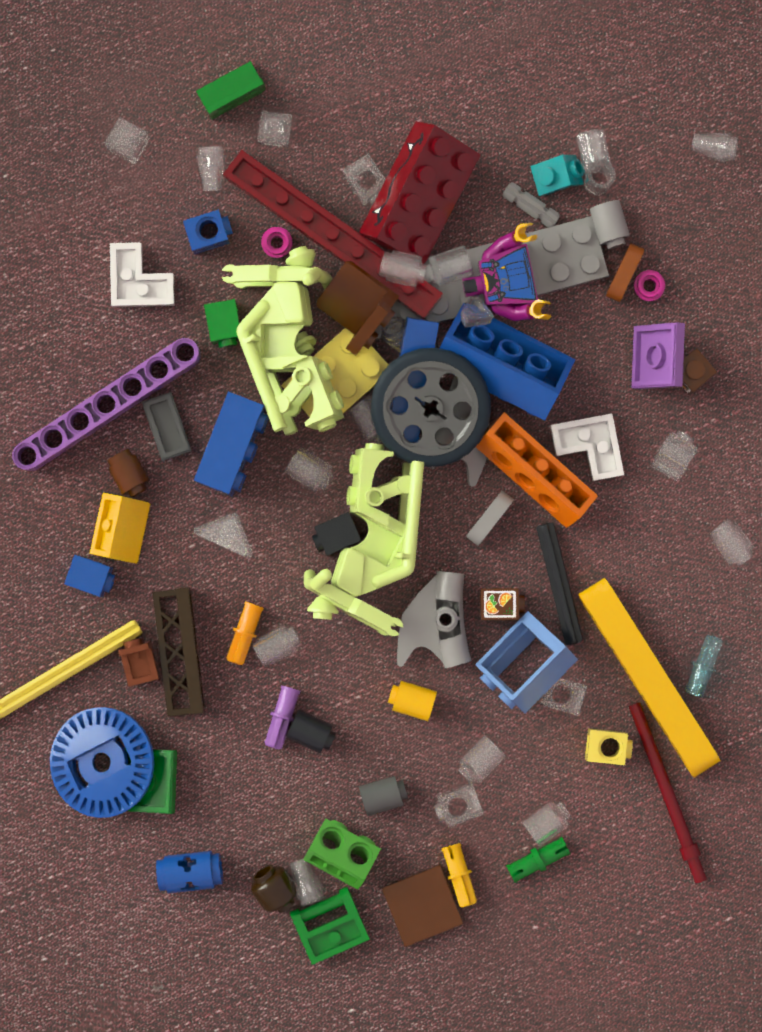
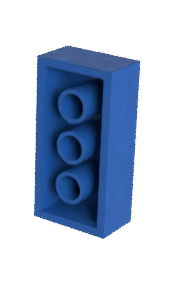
M465 303L462 304L439 348L452 351L466 358L477 368L485 380L489 393L544 421L560 394L576 360Z

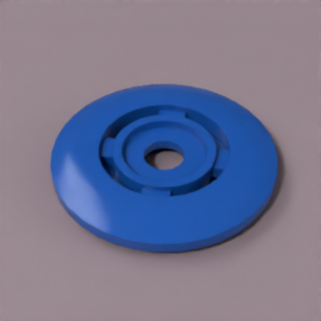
M108 707L86 709L71 717L61 727L54 739L50 754L52 780L63 800L79 813L96 818L120 815L139 803L151 784L154 773L152 744L139 722L127 713ZM118 737L122 739V742H123V744H124V746H125V748H126V750H127V753H128V755H129V757H130V759H131V764H130V765L128 764V756H127V753H126L124 747L121 745V743H119V742L117 741V740H118ZM99 753L107 754L111 761L109 769L105 772L98 771L94 765V759ZM76 760H78L80 774L82 775L84 780L88 782L87 786L82 782L78 775L76 768Z

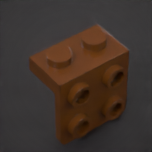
M346 261L319 297L316 305L320 310L355 334L346 349L356 356L363 346L369 349L379 335L375 331L377 327L381 325L385 328L396 313L391 308L399 295L354 262Z

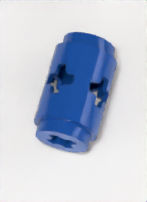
M212 851L167 855L164 856V859L157 860L156 875L159 890L167 891L168 894L215 889L216 885L223 884V866L220 853L213 854ZM185 858H190L194 862L189 863ZM186 882H192L194 886L190 887Z

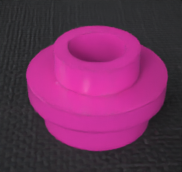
M272 227L262 236V249L272 258L285 257L292 249V237L282 227ZM274 238H281L283 240V245L280 248H273L271 246V241Z
M645 270L634 281V291L644 301H655L664 293L665 281L657 271ZM652 281L655 289L651 292L646 291L643 286L644 282Z

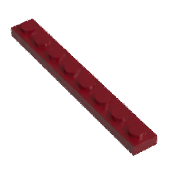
M243 150L239 152L223 173L225 179L341 262H354L399 295L396 301L421 319L425 320L443 297L441 291Z

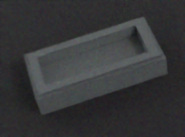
M172 392L143 401L142 405L161 460L166 461L192 452Z

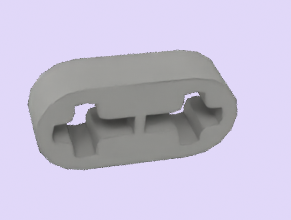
M502 490L466 537L479 546L515 499Z

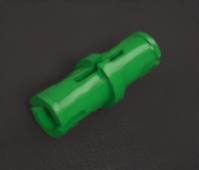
M561 836L559 839L538 850L536 847L531 849L530 854L511 864H507L506 867L514 882L517 883L538 870L541 872L547 870L546 866L567 855H571Z

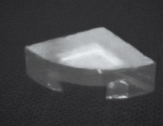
M479 295L471 296L461 311V321L465 328L490 324L494 317Z

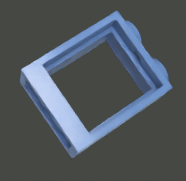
M527 611L475 665L483 673L480 679L492 691L498 687L502 691L498 697L511 710L517 706L523 713H526L578 659L555 635ZM537 638L553 654L514 692L498 676Z

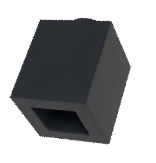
M349 512L315 526L316 534L312 535L318 552L325 551L327 556L361 542Z

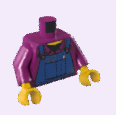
M533 223L518 225L516 230L498 238L483 252L482 260L478 261L479 276L462 279L465 297L483 294L486 308H492L495 314L512 321L534 318L548 320L551 318V315L541 313L542 306L545 304L550 305L551 302L538 299L527 244H522L537 239V235L527 237L525 233L526 228L532 226Z

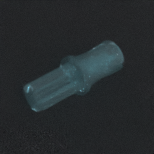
M713 635L706 636L697 662L692 661L694 667L684 689L685 692L700 698L704 697L712 672H716L713 666L721 648L722 639Z

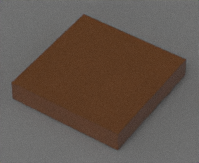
M440 864L382 887L404 947L463 924Z

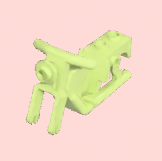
M306 246L295 248L289 252L290 257L285 260L288 266H235L229 264L222 269L224 272H233L231 277L226 276L222 277V279L226 283L234 284L237 288L271 287L260 302L240 322L236 332L274 432L283 430L287 436L298 432L293 417L300 413L302 405L311 394H313L314 399L313 411L310 418L304 422L306 427L323 432L337 425L336 421L345 418L341 410L344 408V403L337 390L334 391L330 379H333V375L327 362H323L317 357L300 355L295 346L300 330L313 323L309 292L303 285L310 286L320 282L325 290L333 280L328 272L318 267L311 268L316 253L314 249H307ZM276 372H293L292 381L283 391Z
M365 443V448L356 449L355 455H351L349 472L353 474L352 486L348 487L346 502L347 505H350V513L367 523L368 534L358 545L341 550L333 576L328 569L321 570L317 575L311 569L305 571L304 587L319 595L307 609V611L313 612V618L332 620V614H338V609H340L352 618L377 630L381 635H399L396 630L391 629V626L403 628V623L399 618L392 617L355 597L406 578L414 571L424 462L412 461V463H403L402 476L394 477L389 482L372 488L374 472L379 463L386 457L393 456L394 452L384 451V445ZM400 495L398 520L374 508L381 505L384 500Z

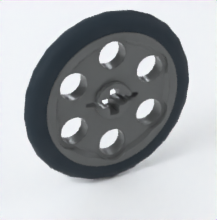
M420 348L407 352L392 361L378 378L371 399L372 421L376 433L385 447L393 451L395 456L408 463H412V461L424 462V467L451 464L471 453L481 442L488 428L491 415L490 394L486 382L477 368L466 358L452 351L439 348ZM418 370L426 375L427 380L424 386L415 388L409 384L408 376L412 371ZM446 373L454 374L458 379L457 387L453 390L443 389L440 385L442 375ZM398 396L404 397L408 402V409L401 414L393 412L390 408V401ZM433 400L437 401L436 408L440 414L431 412L429 415H426L424 413L426 407L421 401H426L427 403H431ZM458 402H467L472 408L471 415L466 419L456 417L453 412V408ZM409 425H416L422 431V437L416 442H410L404 437V430ZM443 427L449 428L454 435L452 442L446 445L440 444L435 438L437 430Z

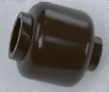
M270 864L254 874L251 892L265 911L274 912L278 910L279 913H282L294 905L295 901L293 899L297 894L298 887L285 868Z

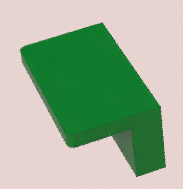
M249 61L198 89L196 92L211 120L266 91V88L252 62Z

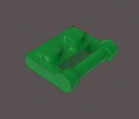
M348 887L340 889L339 894L305 909L299 910L297 908L290 911L293 923L312 965L370 940ZM345 905L347 914L308 931L305 922Z

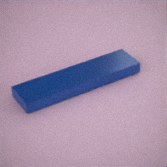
M406 317L400 356L420 348H435L439 323ZM418 370L412 371L408 376L409 384L415 388L424 386L427 380L426 375ZM395 397L392 399L391 409L398 414L404 413L408 409V402L404 397ZM416 425L407 426L404 430V437L410 442L419 440L420 428Z

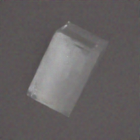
M238 512L194 528L193 534L252 560L254 552Z

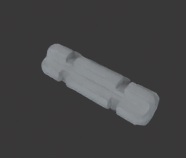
M511 182L508 184L503 192L505 199L511 203L513 201L516 202L518 208L536 220L537 218L541 219V223L548 228L556 224L560 217L558 212L552 208L547 209L545 203L527 191L522 192V188Z

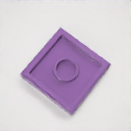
M675 322L634 326L632 388L682 387L685 323Z

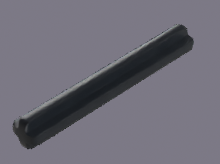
M553 522L541 524L536 529L566 645L577 644L583 641V636L555 524Z

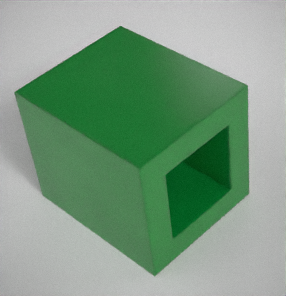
M231 299L204 304L211 343L218 344L219 348L236 346L237 340H239L236 331L240 324L236 300Z

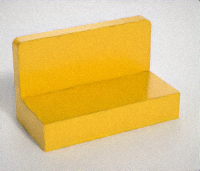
M103 493L90 554L136 564L139 560L150 503Z

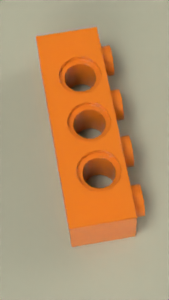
M505 412L489 425L481 442L476 446L480 452L566 528L580 519L598 497L595 492Z

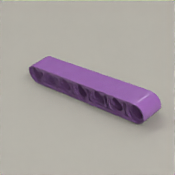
M189 338L176 340L19 443L12 453L14 463L17 467L26 471H35L195 367L201 358L198 345ZM189 345L193 347L194 356L191 360L181 361L178 359V351L182 346ZM163 362L167 364L168 372L165 377L156 379L152 376V367L156 363ZM131 380H139L142 385L140 393L135 396H129L125 391L126 384ZM105 397H112L115 401V407L109 413H102L99 408L100 401ZM79 414H86L89 419L88 426L84 430H76L73 425L74 418ZM53 431H59L62 434V443L56 448H51L47 443V437ZM27 448H33L36 453V459L30 465H24L21 460V454Z

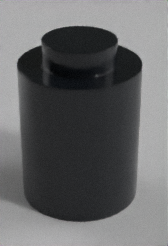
M298 710L286 739L321 754L323 748L326 750L330 749L336 733L331 731L332 724Z

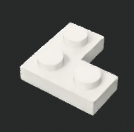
M110 243L112 307L175 306L173 273L143 274L142 243Z
M612 413L550 425L555 455L561 456L587 451L592 481L624 475Z

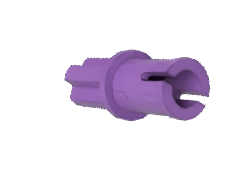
M281 685L275 711L270 713L273 717L265 740V745L275 749L283 748L290 722L294 721L292 715L301 691Z

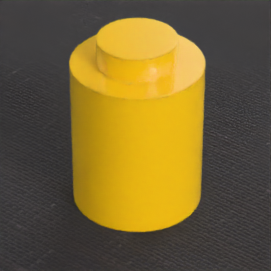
M400 681L399 686H392L388 703L393 704L392 711L429 721L437 691Z

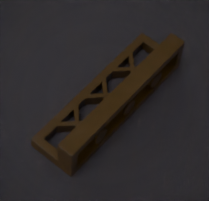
M187 587L152 592L167 716L204 713L206 711L191 589ZM161 597H177L178 611L173 618H170L162 611ZM178 616H179L180 625H179L177 622H175V620L178 618ZM163 617L169 621L165 628L163 625ZM172 624L181 630L182 642L176 650L165 642V633ZM182 647L184 656L181 653H179ZM166 648L173 652L169 659L167 658ZM176 655L185 662L186 673L180 681L169 673L168 665ZM186 678H187V686L183 684V682H184V680H185ZM170 679L177 684L173 690H171ZM179 687L188 692L189 708L174 709L172 696Z

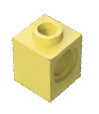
M588 728L585 760L625 765L626 758L631 759L633 740H628V733ZM608 738L615 739L618 744L616 753L611 756H606L601 751L603 741Z

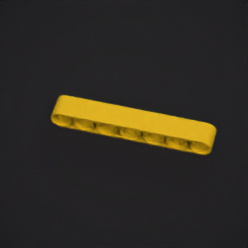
M603 578L579 593L578 596L693 778L719 763L721 760L608 581Z

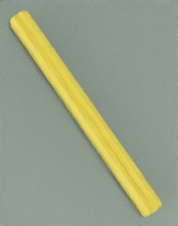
M135 620L130 621L0 699V719L124 646V642L139 637L142 634L139 624Z

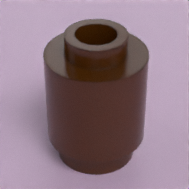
M126 449L107 460L110 465L108 470L122 495L129 493L132 498L147 490L145 484L150 479L136 454L132 455L131 451Z

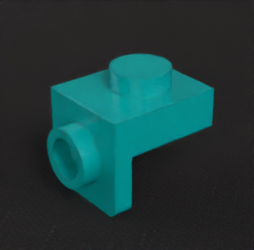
M562 154L530 166L538 196H546L568 187L584 184L582 177L584 174L583 166L576 155Z

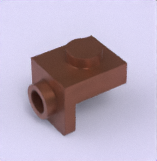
M142 638L124 642L125 649L118 650V654L122 659L128 687L160 679L151 642L143 644Z

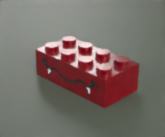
M416 121L359 233L404 261L424 266L481 155L436 125Z

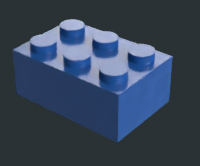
M228 391L196 472L195 482L232 497L235 491L241 492L247 477L245 473H242L246 462H253L258 449L257 444L254 443L257 433H264L269 421L264 405Z

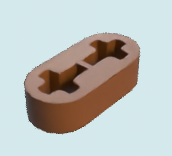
M630 243L605 295L606 297L620 303L645 249Z

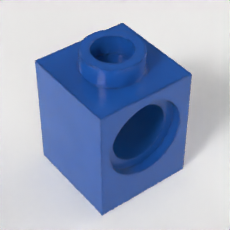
M219 209L183 221L194 255L230 244L227 235L233 234L228 216L221 217ZM214 224L218 227V233L214 238L206 239L201 236V230L205 225Z
M74 554L64 584L103 597L104 592L110 593L116 575L111 574L113 567Z

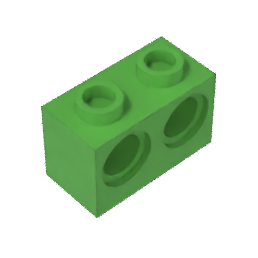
M325 819L303 860L358 890L365 881L381 848L375 846V843L370 838L351 833L344 824L335 820ZM323 839L332 840L336 845V849L327 848L323 843ZM350 855H359L363 859L364 864L354 863Z

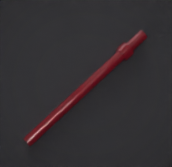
M641 703L632 704L628 707L681 844L679 851L683 861L687 860L695 883L707 880V877L699 859L701 855L697 842L693 843Z

